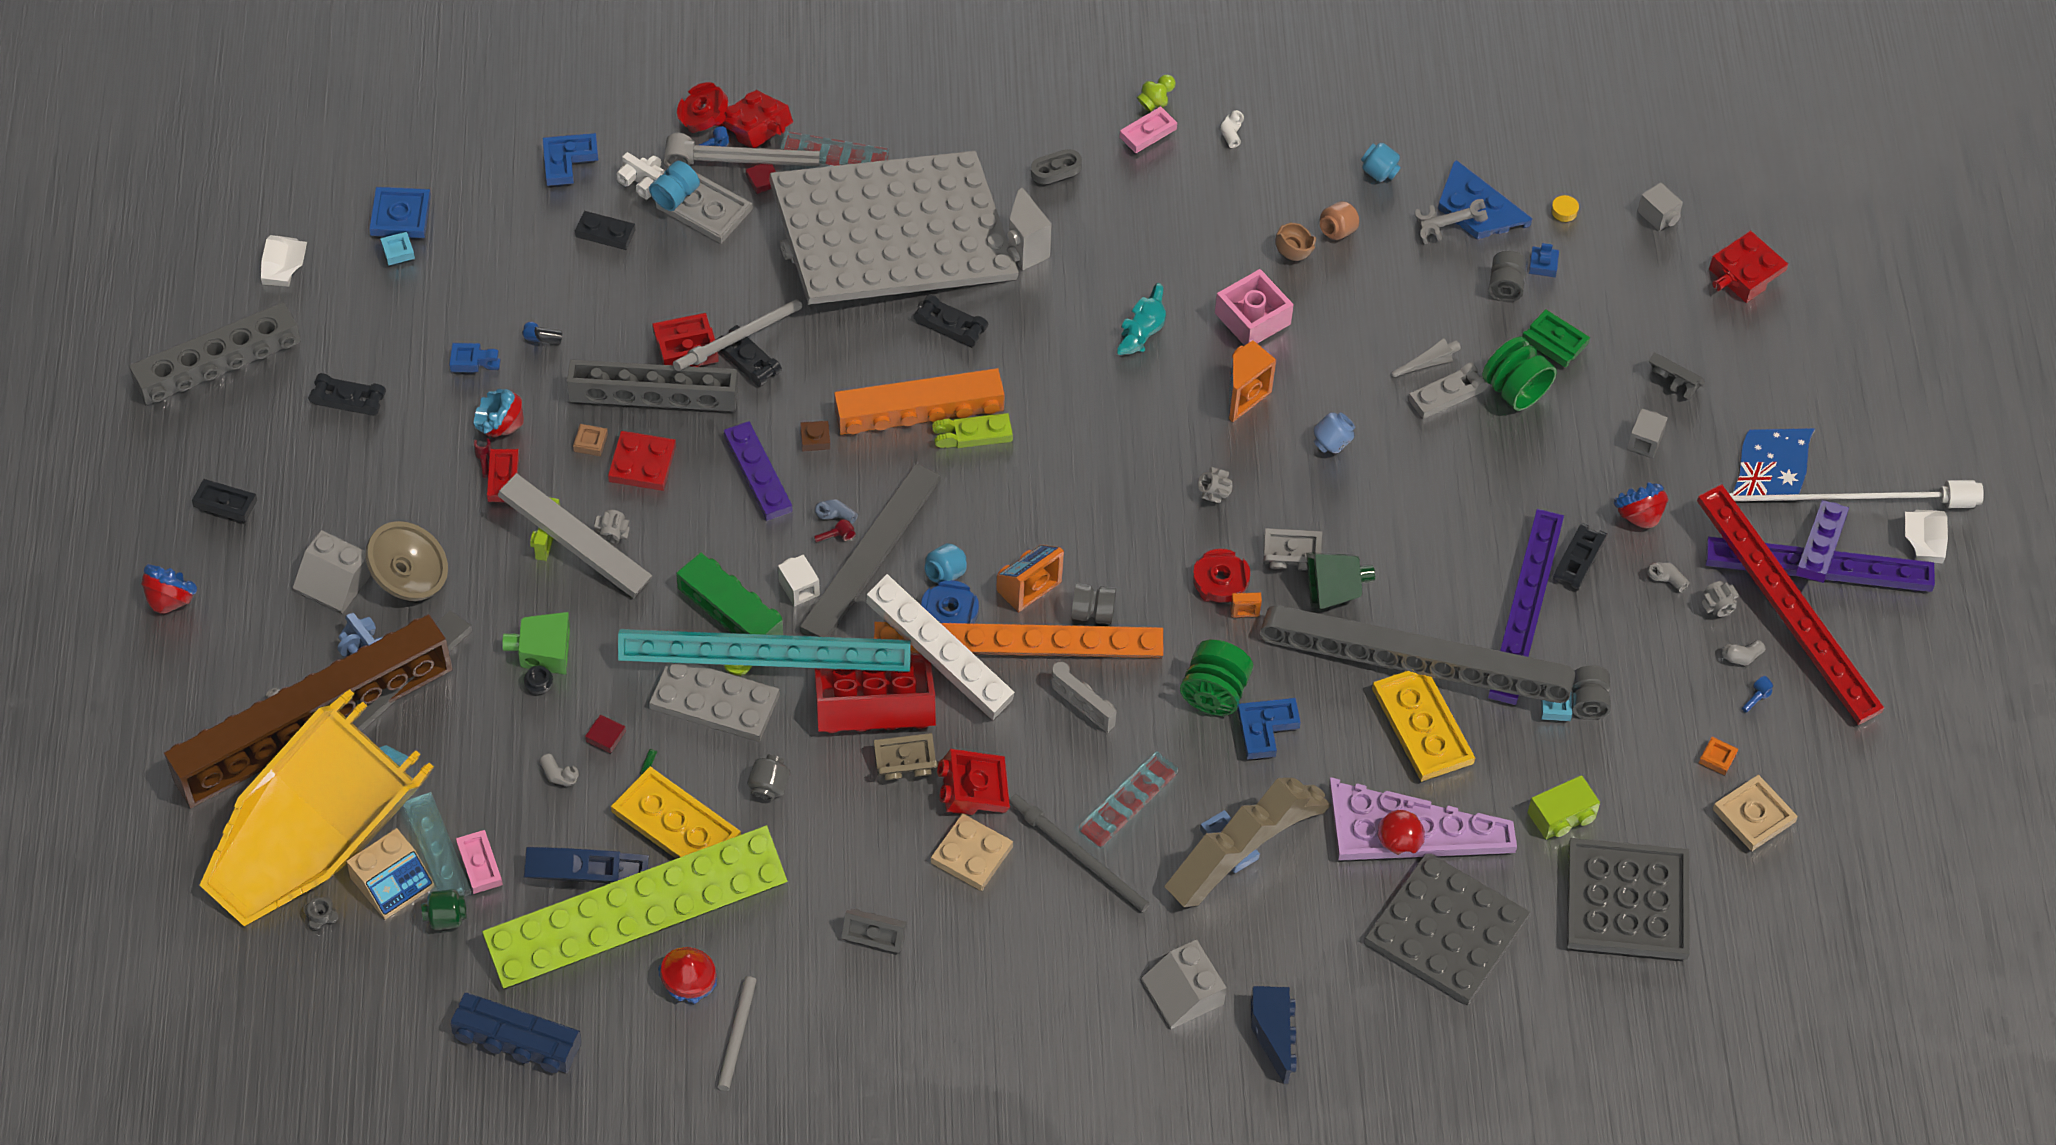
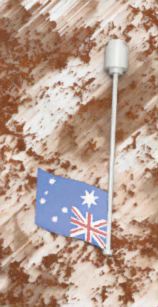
M1815 428L1749 430L1742 446L1739 478L1734 492L1729 493L1734 501L1940 497L1941 503H1945L1946 508H1975L1976 505H1982L1984 496L1982 483H1976L1975 480H1947L1945 485L1940 487V492L1800 494L1807 473L1809 443Z

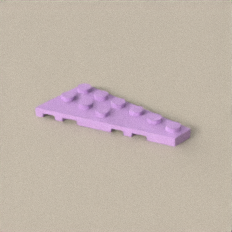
M1330 777L1329 788L1338 860L1424 857L1425 854L1455 856L1516 853L1517 843L1513 821L1481 813L1472 815L1460 812L1458 808L1452 806L1443 808L1431 805V801L1390 791L1381 793L1368 790L1365 785L1356 784V786L1340 783V779ZM1406 810L1419 818L1425 830V840L1418 852L1415 854L1403 852L1400 855H1396L1382 846L1377 835L1378 824L1389 812Z

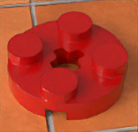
M704 82L692 87L688 91L690 95L686 100L681 99L678 104V119L691 133H696L709 129L712 126H719L724 122L726 118L724 113L728 107V97L714 83Z
M1213 549L1204 553L1203 558L1195 563L1193 570V583L1200 592V597L1205 601L1230 602L1232 593H1245L1250 582V567L1244 558L1242 561L1239 557L1235 556L1236 552L1228 549ZM1221 571L1225 576L1229 577L1225 579H1218L1215 576H1217L1218 572Z

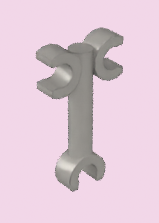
M1483 199L1473 201L1470 208L1438 217L1433 205L1429 206L1430 213L1428 215H1421L1419 209L1415 211L1417 220L1422 225L1420 236L1425 245L1428 244L1427 237L1430 234H1435L1438 241L1442 239L1439 227L1471 218L1479 222L1488 219L1486 210L1478 212V210L1486 208Z

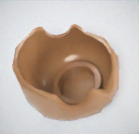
M1290 222L1281 225L1276 234L1275 245L1278 252L1286 259L1293 261L1304 260L1315 249L1316 237L1311 236L1308 229L1301 224Z

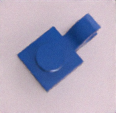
M452 343L450 370L451 372H479V366L489 370H499L501 359L498 358L499 351L497 349L482 350L480 343Z

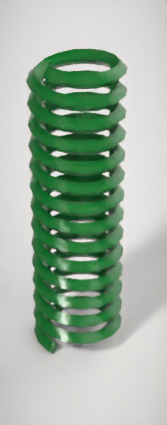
M649 749L641 768V775L652 766L657 751Z

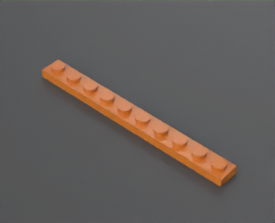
M874 622V639L905 640L887 622ZM941 623L974 655L1163 658V628ZM911 645V653H919V652Z

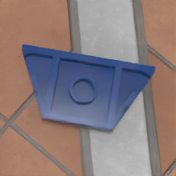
M1456 160L1453 163L1438 205V209L1446 215L1470 208L1473 201L1483 199L1486 208L1480 209L1478 212L1486 210L1487 220L1479 222L1471 218L1456 222L1476 239L1486 238L1492 234L1507 233L1509 228L1522 225L1523 228L1531 226L1533 218Z

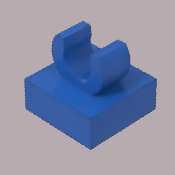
M1542 243L1541 247L1532 246L1529 274L1556 278L1559 250L1552 249L1553 244Z

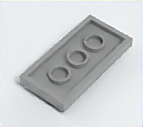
M667 662L649 706L651 710L760 742L780 696V689L694 663Z

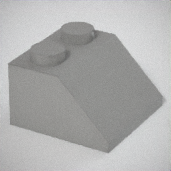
M1024 188L1019 189L1017 192L1007 233L1009 238L1007 252L1022 271L1050 258L1052 228L1050 221Z
M321 530L304 553L293 585V591L343 614L371 576L366 563V551Z
M1197 939L1170 951L1141 979L1170 1029L1224 1005L1227 988Z

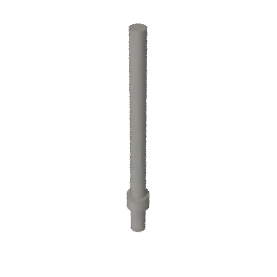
M795 299L703 347L697 346L689 350L687 355L675 360L673 366L676 371H680L692 364L698 365L706 361L708 356L800 310L802 304L798 299Z

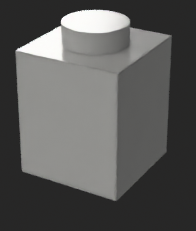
M1661 182L1641 195L1638 212L1658 231H1661L1665 227L1673 226L1678 222L1681 217L1680 212L1683 202Z
M1641 409L1631 432L1627 449L1653 458L1663 436L1668 417L1662 416L1657 412Z

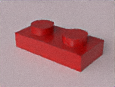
M490 449L487 488L488 502H505L498 497V493L516 473L518 474L519 449Z

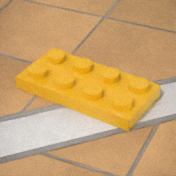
M1405 671L1373 682L1372 690L1421 782L1474 764L1475 756L1432 677Z
M651 766L611 806L613 814L675 859L741 835L740 830Z

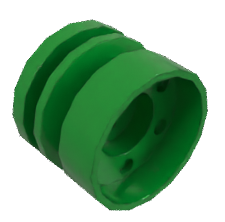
M1520 336L1509 340L1496 350L1486 363L1482 377L1488 384L1492 385L1495 391L1502 392V398L1513 409L1520 411L1536 403L1548 391L1555 380L1557 371L1545 357L1537 356V350L1530 346L1525 338Z
M1213 639L1202 641L1195 649L1190 667L1187 669L1185 678L1181 682L1180 692L1191 706L1202 712L1218 716L1231 715L1238 708L1239 700L1243 696L1244 687L1247 686L1254 664L1242 649L1231 643Z

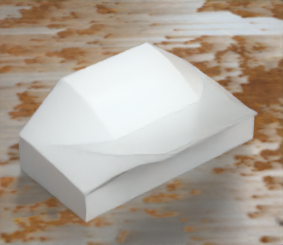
M270 235L266 239L262 257V285L289 287L292 274L303 265L307 242L299 241L296 238Z
M1915 510L1914 512H1905V537L1914 547L1915 560L1943 564L1948 542V525L1945 511Z

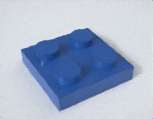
M376 187L370 235L388 237L407 232L409 238H425L431 200L430 189Z

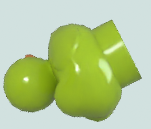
M1166 74L1158 79V83L1153 81L1144 82L1141 90L1142 93L1137 97V100L1148 112H1152L1159 107H1166L1168 104L1167 92H1171L1175 88V79L1171 75Z

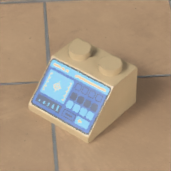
M397 828L346 861L350 879L384 920L435 887L415 849Z

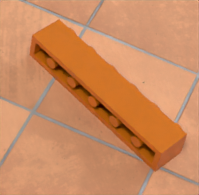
M998 368L834 392V408L840 435L858 434L871 430H885L898 426H912L918 423L936 422L943 419L994 414L1004 411L1005 400Z

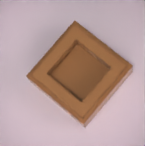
M580 424L573 445L574 452L601 457L608 436L607 428Z

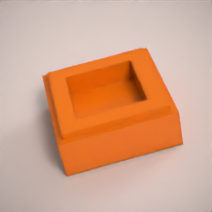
M1261 592L1232 593L1231 617L1260 616Z
M1711 737L1699 760V764L1725 776L1739 749Z

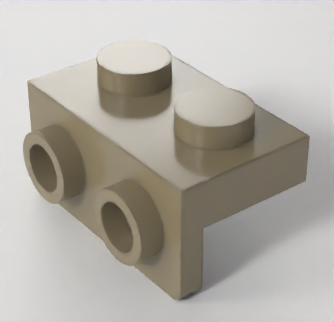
M932 733L873 741L877 776H884L885 780L901 779L902 773L914 772V777L932 775L931 770L938 767L935 759Z

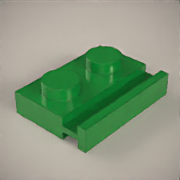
M1547 309L1538 316L1530 325V328L1524 331L1522 335L1529 342V345L1567 368L1571 360H1574L1582 352L1590 340L1589 336Z

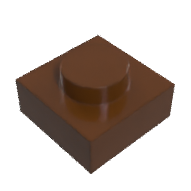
M828 421L800 422L802 451L830 450Z

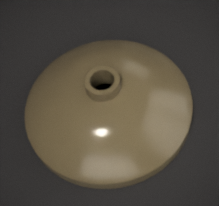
M390 522L379 527L368 540L365 553L368 569L374 580L391 595L404 600L420 601L432 597L444 585L448 574V562L445 552L435 537L422 527L409 522Z

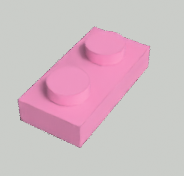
M1159 107L1120 130L1119 138L1135 153H1138L1177 130V122L1162 107Z
M485 830L456 838L473 894L502 886V879Z

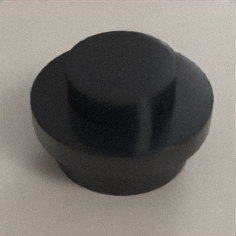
M543 666L531 667L524 676L525 688L534 694L547 692L553 685L552 673Z

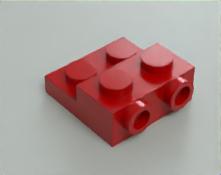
M950 749L944 758L939 761L937 774L939 777H943L944 783L940 789L939 798L940 802L945 803L946 812L974 815L978 809L1006 813L1010 808L1005 756Z

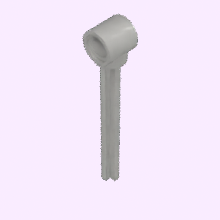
M673 133L666 140L664 164L669 167L672 163L679 160L690 166V164L694 165L695 160L819 166L820 151L695 145V141H692L685 134Z

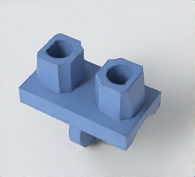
M351 613L345 617L347 624L338 636L341 642L337 650L342 656H349L359 648L369 646L383 637L376 639L372 637L375 634L376 627L370 617L358 619L354 613Z

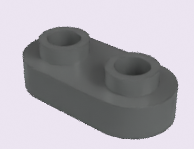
M1065 149L1039 157L1031 164V177L1039 184H1049L1074 176L1081 170L1082 157L1077 151L1072 149Z

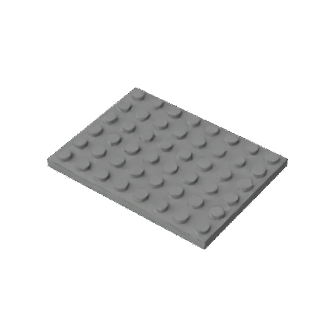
M976 151L770 173L769 181L808 305L1017 280L1019 272L1014 260L1007 252V248H1009L1008 241Z

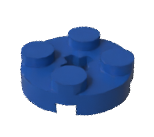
M954 580L939 582L938 586L931 590L929 588L922 597L921 606L940 623L974 624L977 620L979 613L978 598L970 591V587L962 582ZM949 603H952L956 610L950 612L942 607H947Z

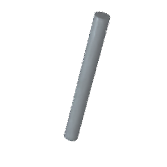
M747 976L744 979L717 1086L722 1091H729L748 1018L757 982L756 978Z

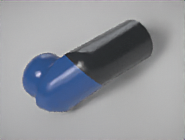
M527 322L522 331L527 341L561 344L562 331L541 328L535 322Z

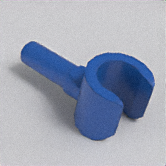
M723 126L715 128L713 131L714 138L699 144L702 146L716 145L726 147L729 143L726 128Z
M1767 676L1759 678L1754 683L1753 687L1757 692L1742 707L1744 712L1747 713L1762 698L1766 699L1771 696L1773 683Z

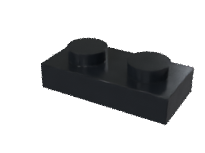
M584 210L575 229V237L627 250L636 231L635 223Z
M207 479L202 480L192 499V504L195 508L243 522L247 521L257 502L255 493Z

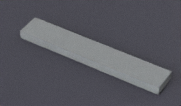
M517 473L499 491L498 497L633 599L651 580L652 575Z

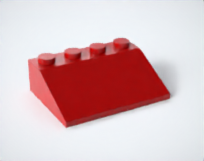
M911 653L910 672L814 668L818 732L836 733L841 730L867 731L869 729L881 728L895 730L901 727L921 729L928 726H936L931 663L920 653Z

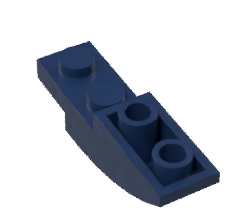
M526 847L524 878L583 883H613L648 870L649 855L591 849Z

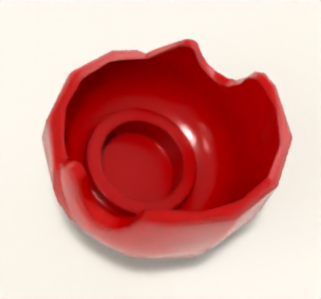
M1391 811L1378 824L1377 835L1382 846L1396 855H1400L1403 852L1415 854L1424 844V827L1419 818L1409 811Z

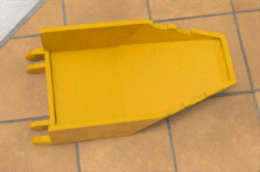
M351 690L346 691L330 706L320 707L242 792L234 805V811L223 830V836L213 853L200 886L243 926L252 923L330 879L347 864V860L367 846L423 784L434 767L429 762L412 779L405 771L419 759L421 754L418 751H414L399 767L352 724L367 708L364 702L358 704L347 718L340 713L339 710L348 704L354 695Z

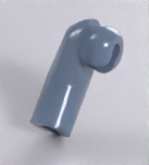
M837 499L819 502L815 506V513L821 519L840 518L854 524L858 518V514Z

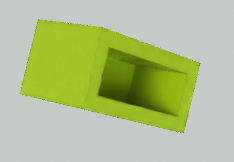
M1581 775L1532 797L1527 813L1545 840L1554 836L1561 837L1567 834L1571 828L1580 824L1585 826L1596 819L1601 802Z

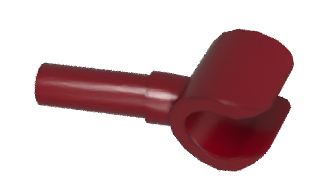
M488 438L487 445L484 447L478 446L477 440L474 441L475 455L480 459L483 478H488L489 473L488 458L490 457L491 442Z
M843 519L836 524L834 529L815 535L814 538L817 543L840 535L844 541H849L855 537L856 533L852 524L848 520Z

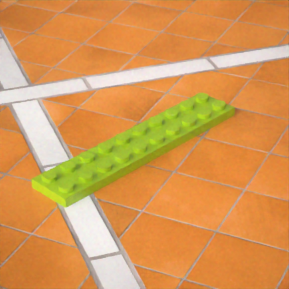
M766 825L481 932L501 987L504 989L788 881Z

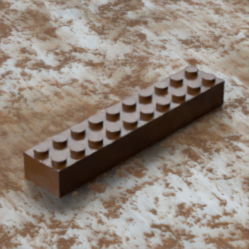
M429 614L422 618L414 619L407 626L386 634L382 639L369 646L359 648L350 656L334 661L327 668L317 673L309 674L304 680L290 687L282 688L277 694L254 703L250 708L239 714L231 715L218 725L200 731L197 736L183 743L175 744L170 750L164 752L176 787L191 809L261 772L320 707L330 706L346 691L351 690L354 695L351 701L339 710L344 716L353 712V709L356 707L355 701L360 700L365 704L372 703L380 697L383 689L396 690L402 687L411 677L414 678L389 700V703L453 670L446 638Z

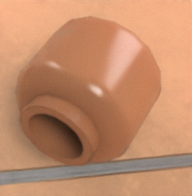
M1337 202L1324 209L1320 214V228L1327 237L1333 240H1340L1354 233L1359 227V215L1356 209L1348 202Z

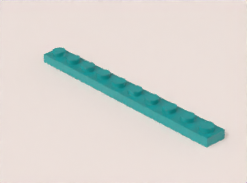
M620 629L618 632V661L910 672L911 640Z

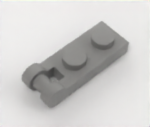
M1468 363L1461 370L1409 393L1408 400L1422 419H1425L1483 392L1488 387V383L1482 376L1480 377L1477 374L1478 369L1475 365ZM1469 380L1471 384L1466 386L1463 382Z
M1057 662L1052 668V688L1105 732L1108 733L1116 724L1117 714L1113 704L1106 699H1101L1094 693L1090 685L1080 682L1070 673V668L1066 663Z

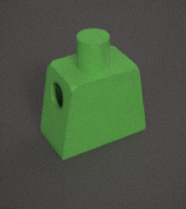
M569 612L524 617L521 619L520 634H503V651H519L520 666L530 669L533 666H543L551 673L567 675L570 640Z

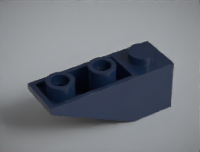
M1253 986L1251 994V1028L1282 1082L1289 1084L1290 1074L1296 1073L1297 1066L1296 1054H1291V1045L1296 1043V1026H1290V1017H1295V999H1290V987Z

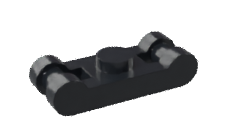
M931 294L926 296L923 300V307L918 308L913 315L915 321L971 347L976 345L979 340V334L984 333L989 325L985 318L971 316L940 302L936 296ZM933 312L935 314H938V316L935 317L931 315V313Z
M735 325L729 329V333L740 328V326ZM748 337L737 341L736 343L739 346L735 349L729 345L720 350L727 359L757 386H762L767 382L769 376H776L782 371L780 363L775 358H770Z
M319 373L314 381L316 387L311 390L308 399L315 405L374 416L379 412L381 406L379 401L384 399L386 388L376 383L371 385L334 379L327 374ZM326 390H327V391H332L333 393H332V394H326L325 392H326Z
M1582 522L1553 576V579L1559 582L1564 580L1571 583V587L1580 590L1608 533L1601 530L1596 532L1589 529L1590 526ZM1571 566L1578 569L1577 573L1567 570L1568 567Z

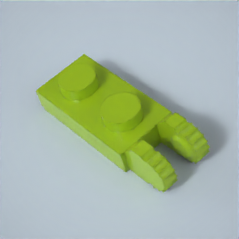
M1009 413L954 420L943 419L932 423L933 432L939 434L934 439L935 445L940 448H965L1013 441Z

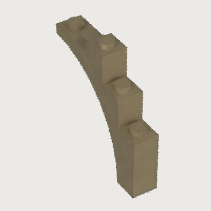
M1277 778L1256 805L1241 806L1221 832L1206 833L1164 887L1183 907L1199 906L1211 890L1260 845L1301 820L1324 814L1331 804L1324 798L1325 793L1315 785H1303L1295 778Z

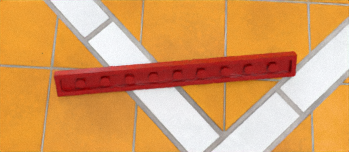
M1723 484L1699 495L1697 499L1698 504L1856 723L1860 725L1881 714L1884 706Z

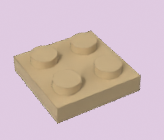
M1759 774L1716 802L1713 806V811L1751 852L1794 824L1798 818Z
M962 814L932 855L931 864L982 891L1013 848V841Z

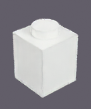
M804 554L796 558H789L778 565L779 583L794 607L820 596L819 578Z

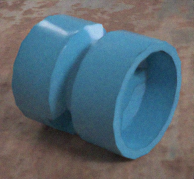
M678 160L672 163L663 175H660L650 184L649 192L660 207L668 211H674L684 202L686 196L691 195L699 187L700 180L688 164Z

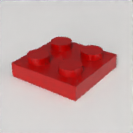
M621 431L608 474L609 482L664 491L676 449V439Z

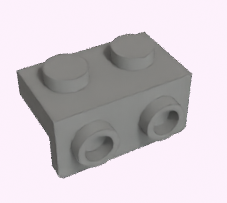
M1265 528L1263 563L1270 564L1271 569H1287V565H1298V570L1308 571L1306 553H1321L1322 531Z

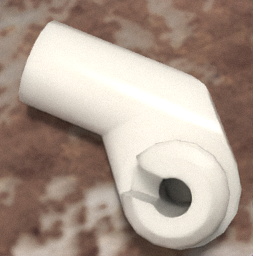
M1234 110L1231 114L1227 115L1220 127L1230 148H1236L1241 143L1237 131L1244 121V115L1238 110Z

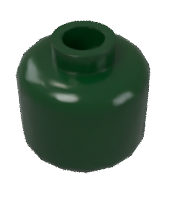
M455 889L432 891L427 896V903H421L423 921H429L433 930L457 928L462 924L463 919H467L464 895L459 896L458 891Z

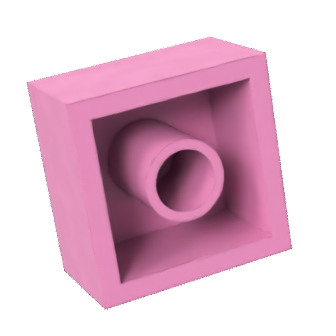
M1259 269L1217 293L1215 314L1245 346L1252 340L1258 344L1291 325L1294 304Z

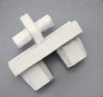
M627 152L622 157L623 166L617 172V181L625 187L636 181L638 183L636 185V192L647 200L651 197L649 192L650 184L660 175L664 174V170L660 168L661 159L652 156L648 160L644 157L639 160Z

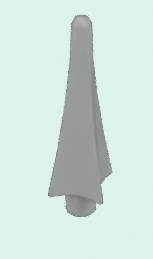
M1443 338L1412 361L1393 371L1391 375L1392 377H1398L1422 368L1453 362L1452 354L1461 350L1460 344L1457 340L1447 344L1445 338Z

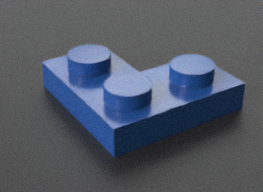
M596 133L543 138L547 186L573 184L572 163L598 161Z
M1296 698L1241 703L1238 705L1237 711L1247 760L1276 757L1277 748L1273 731L1300 729L1301 722Z

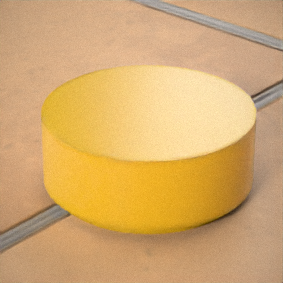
M1558 196L1552 203L1551 213L1557 220L1569 222L1577 217L1579 204L1571 196Z

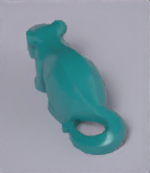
M1161 283L1154 285L1148 299L1142 297L1132 310L1135 314L1132 320L1126 318L1122 323L1121 327L1124 330L1121 336L1125 338L1118 345V355L1133 354L1137 351L1144 352V343L1149 336L1155 334L1164 326L1166 311L1162 304L1164 288Z

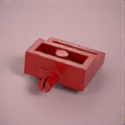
M755 90L748 93L734 105L727 107L724 113L726 118L720 126L734 132L738 142L750 148H756L775 134L782 135L781 133L785 132V128L793 123V119L787 104Z
M1750 230L1713 255L1709 270L1718 277L1712 283L1717 291H1721V289L1728 286L1747 303L1765 291L1770 281L1787 271L1789 264Z
M706 313L652 323L662 365L673 366V362L687 355L689 350L697 346L703 347L715 341ZM718 352L708 356L706 361L698 365L692 364L689 367H699L719 362Z

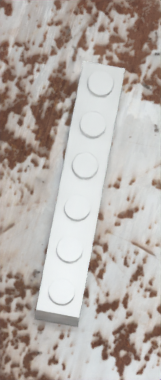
M888 574L867 594L866 603L905 640H911V645L991 720H994L1013 701L1015 692Z

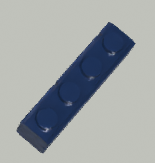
M468 992L464 993L459 1007L451 1019L453 1035L459 1041L466 1044H471L472 1041L483 1044L486 1050L499 1054L501 1051L512 1054V1057L521 1063L532 1061L541 1064V1067L550 1073H557L558 1071L568 1073L582 1042L579 1030Z

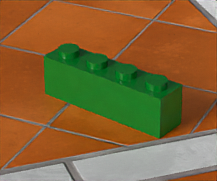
M701 552L676 573L678 589L729 632L734 634L783 635V619L780 613L773 608L769 609L762 603V600L755 592L746 590L734 575L729 576L722 570L715 559H709Z

